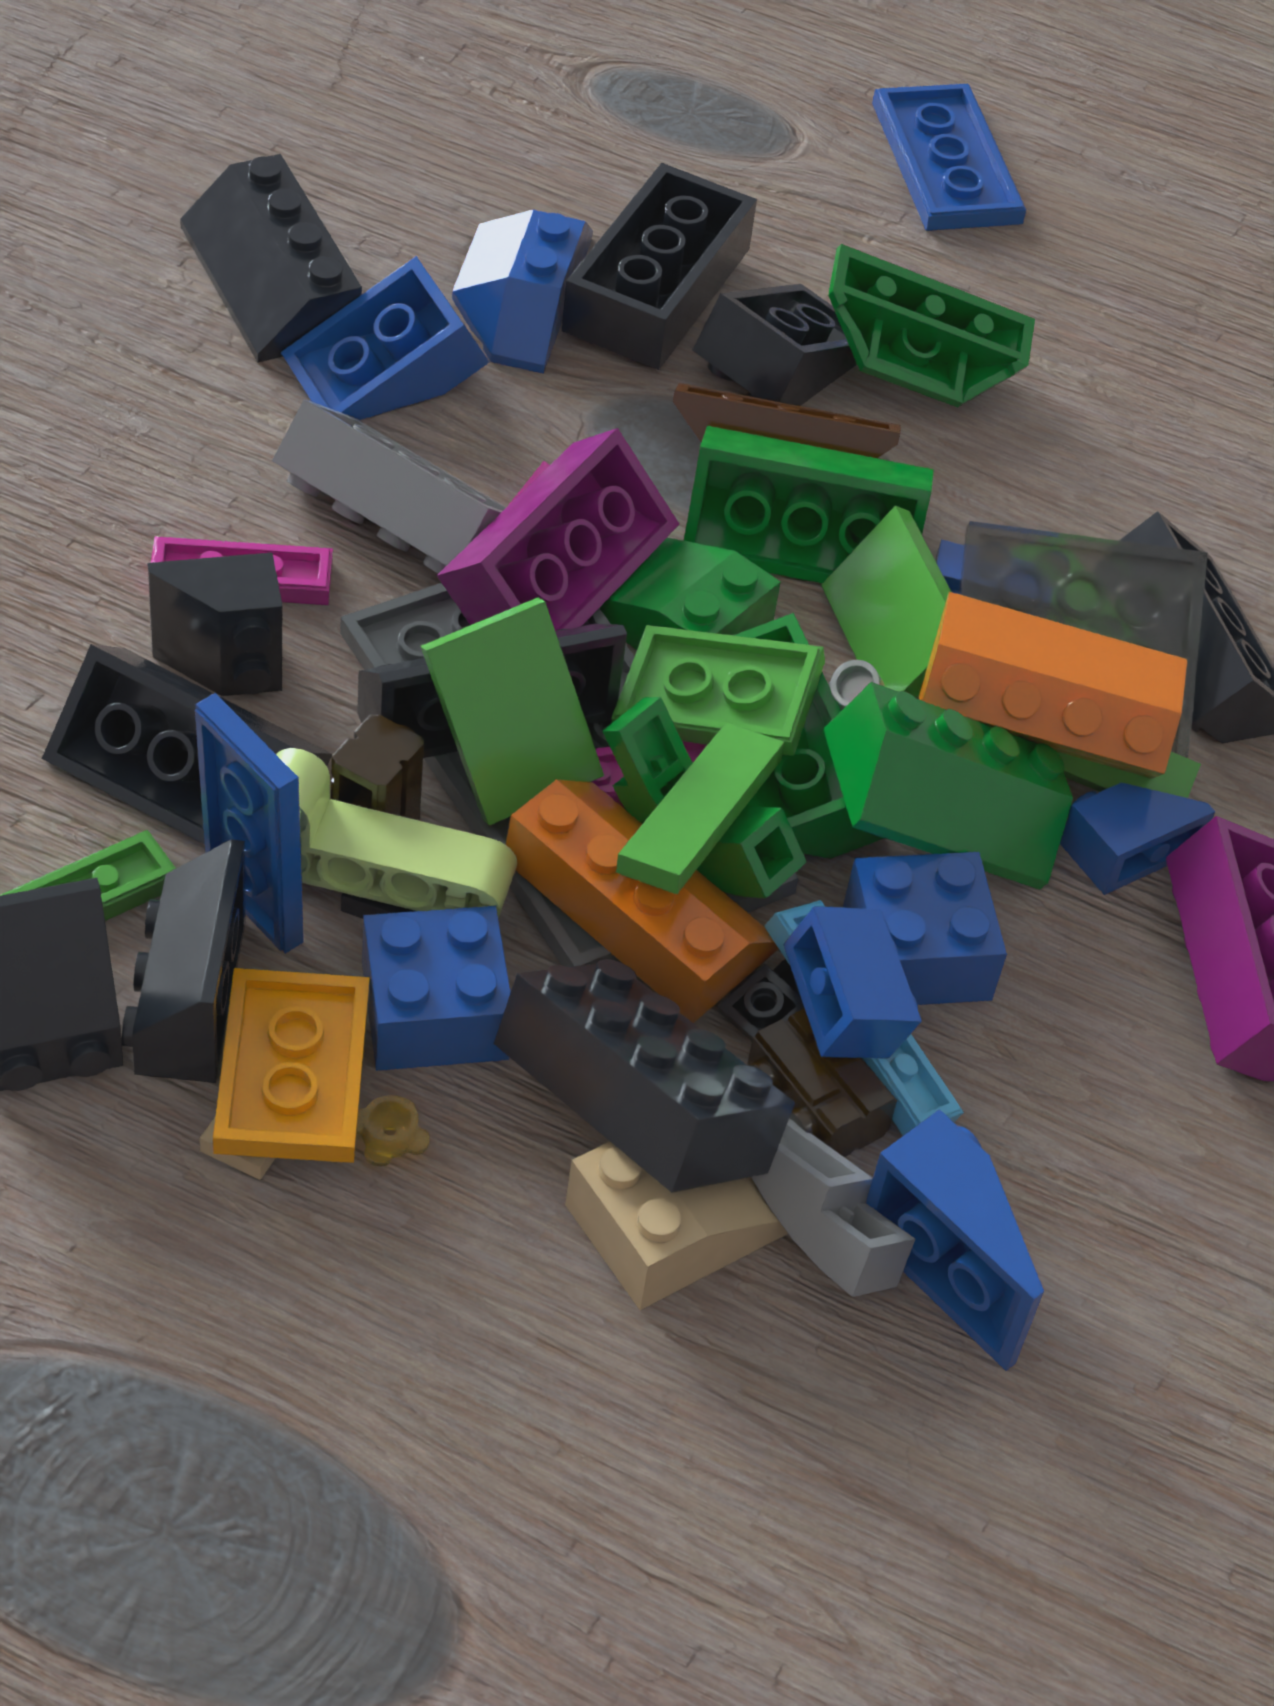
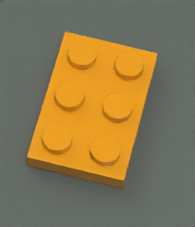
M234 968L213 1132V1154L354 1163L370 977Z

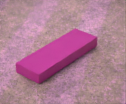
M154 537L151 563L272 552L282 602L329 605L333 548Z

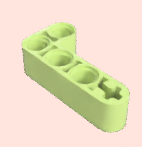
M295 748L284 749L276 754L299 777L302 883L416 911L496 906L499 917L518 864L516 855L508 846L492 838L330 799L329 770L320 758L313 753Z

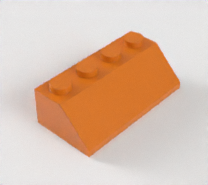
M949 592L918 699L946 710H955L965 717L986 725L1001 727L1013 735L1037 744H1046L1057 752L1148 778H1155L1165 774L1181 718L1187 659Z
M556 779L510 817L506 846L516 855L518 863L516 871L618 960L629 966L655 992L674 1001L680 1007V1013L693 1023L697 1021L779 949L763 925L697 870L678 894L616 873L618 853L641 827L642 823L593 782Z

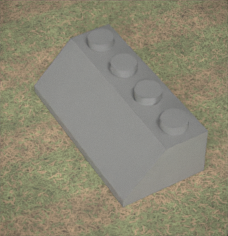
M305 399L272 459L274 463L291 472L286 480L288 483L314 497H318L320 491L336 499L331 508L356 523L363 524L365 518L381 527L377 533L379 538L408 552L411 545L427 555L423 564L437 573H440L506 508L504 505L360 420Z

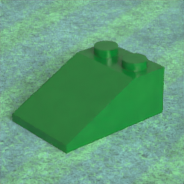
M667 537L599 609L610 624L624 626L627 632L626 643L636 650L646 625L733 636L774 620L781 581L734 550Z

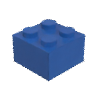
M964 852L854 858L843 908L882 910L917 1005L992 1001L1007 952L980 853Z
M496 906L363 915L362 970L363 977H370L368 1015L376 1071L509 1060L510 1057L493 1044L511 993Z

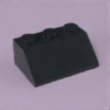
M231 839L170 871L165 875L161 899H150L148 902L145 919V938L152 939L149 953L138 952L133 988L134 992H141L138 1007H126L122 1027V1046L133 1047L134 1075L216 1083L228 1020L234 968L238 967L246 924L245 841Z

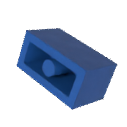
M814 906L783 944L821 1057L890 1058L922 1022L916 999L910 990L898 957L896 944L890 935L882 910Z

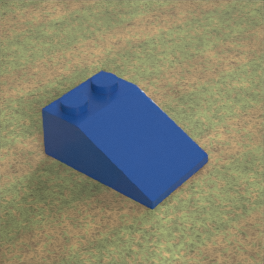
M417 256L281 352L312 402L358 420L444 395L490 363Z
M939 1109L880 1153L866 1204L915 1238L903 1272L1007 1371L1017 1362L1044 1289L990 1155L982 1149L973 1133L964 1127L957 1126Z

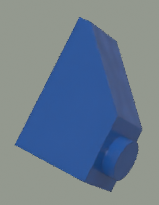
M1121 782L1099 793L1096 791L1087 792L1071 805L1060 845L1102 894L1106 895L1166 867V857L1212 820L1216 811L1206 802Z

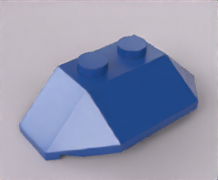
M530 210L479 224L454 286L452 300L471 331L483 344V351L490 362L544 374L563 320L566 280L586 257L592 241L593 230L586 221L565 217L558 213Z

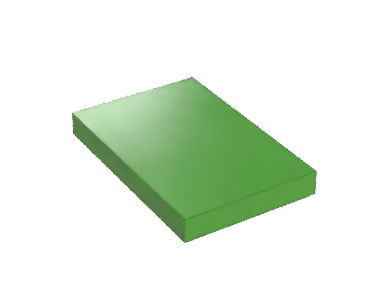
M895 506L821 586L856 659L870 663L882 678L884 687L898 692H907L916 698L922 688L947 596L951 590L910 511Z
M535 598L420 646L482 819L488 825L510 817L556 779L591 782L604 776L545 601Z
M646 625L612 715V723L644 697H661L681 740L684 742L708 745L727 722L783 741V755L794 756L825 664L824 648L822 646Z

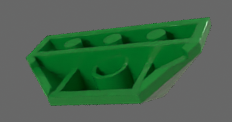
M840 244L836 249L828 296L861 372L958 408L1021 372L1029 365L1035 325L1034 318L849 246Z

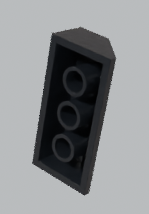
M281 154L261 156L253 160L230 164L180 218L181 229L257 363L283 357L281 354L283 350L362 295L361 284Z
M1157 511L1102 553L1113 572L1107 578L1109 585L1124 604L1131 605L1136 615L1130 618V623L1137 635L1147 646H1153L1156 651L1187 659L1181 717L1194 732L1197 733L1204 729L1222 744L1273 735L1274 665L1213 558Z
M592 624L555 631L586 723L591 724L610 720L619 698L627 632L624 626ZM425 658L396 664H384L358 672L357 714L361 724L370 714H379L396 724L408 726L417 735L422 737L424 742V758L458 751Z
M90 644L42 759L205 844L195 709L196 703L214 693L126 648ZM220 697L275 754L289 748L302 749L313 753L328 766L332 753Z

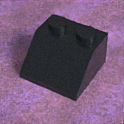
M272 552L147 563L151 648L155 659L220 696L282 691L283 606Z

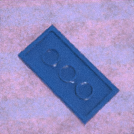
M968 83L875 89L872 102L926 231L1020 225L1024 223L1026 208Z
M214 693L196 703L195 709L205 853L231 839L245 841L246 915L280 951L286 954L304 942L299 777Z

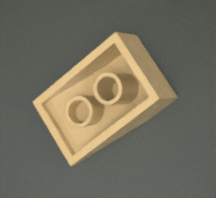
M610 1141L571 1161L565 1206L639 1310L788 1234L766 1204L752 1177L671 1193Z

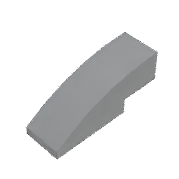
M789 1118L768 1174L752 1177L766 1204L790 1237L818 1268L852 1297L897 1287L915 1238L865 1203L873 1177L811 1133H806Z

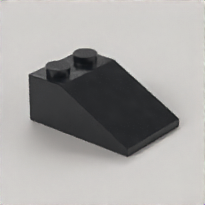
M802 284L720 293L692 349L708 361L707 367L712 373L722 379L737 382L749 391V397L796 406L807 402L857 365L833 306Z
M98 878L1 895L0 1091L26 1090L38 1083L72 1076L89 1077L100 1074L106 1069L123 1066L121 1025Z

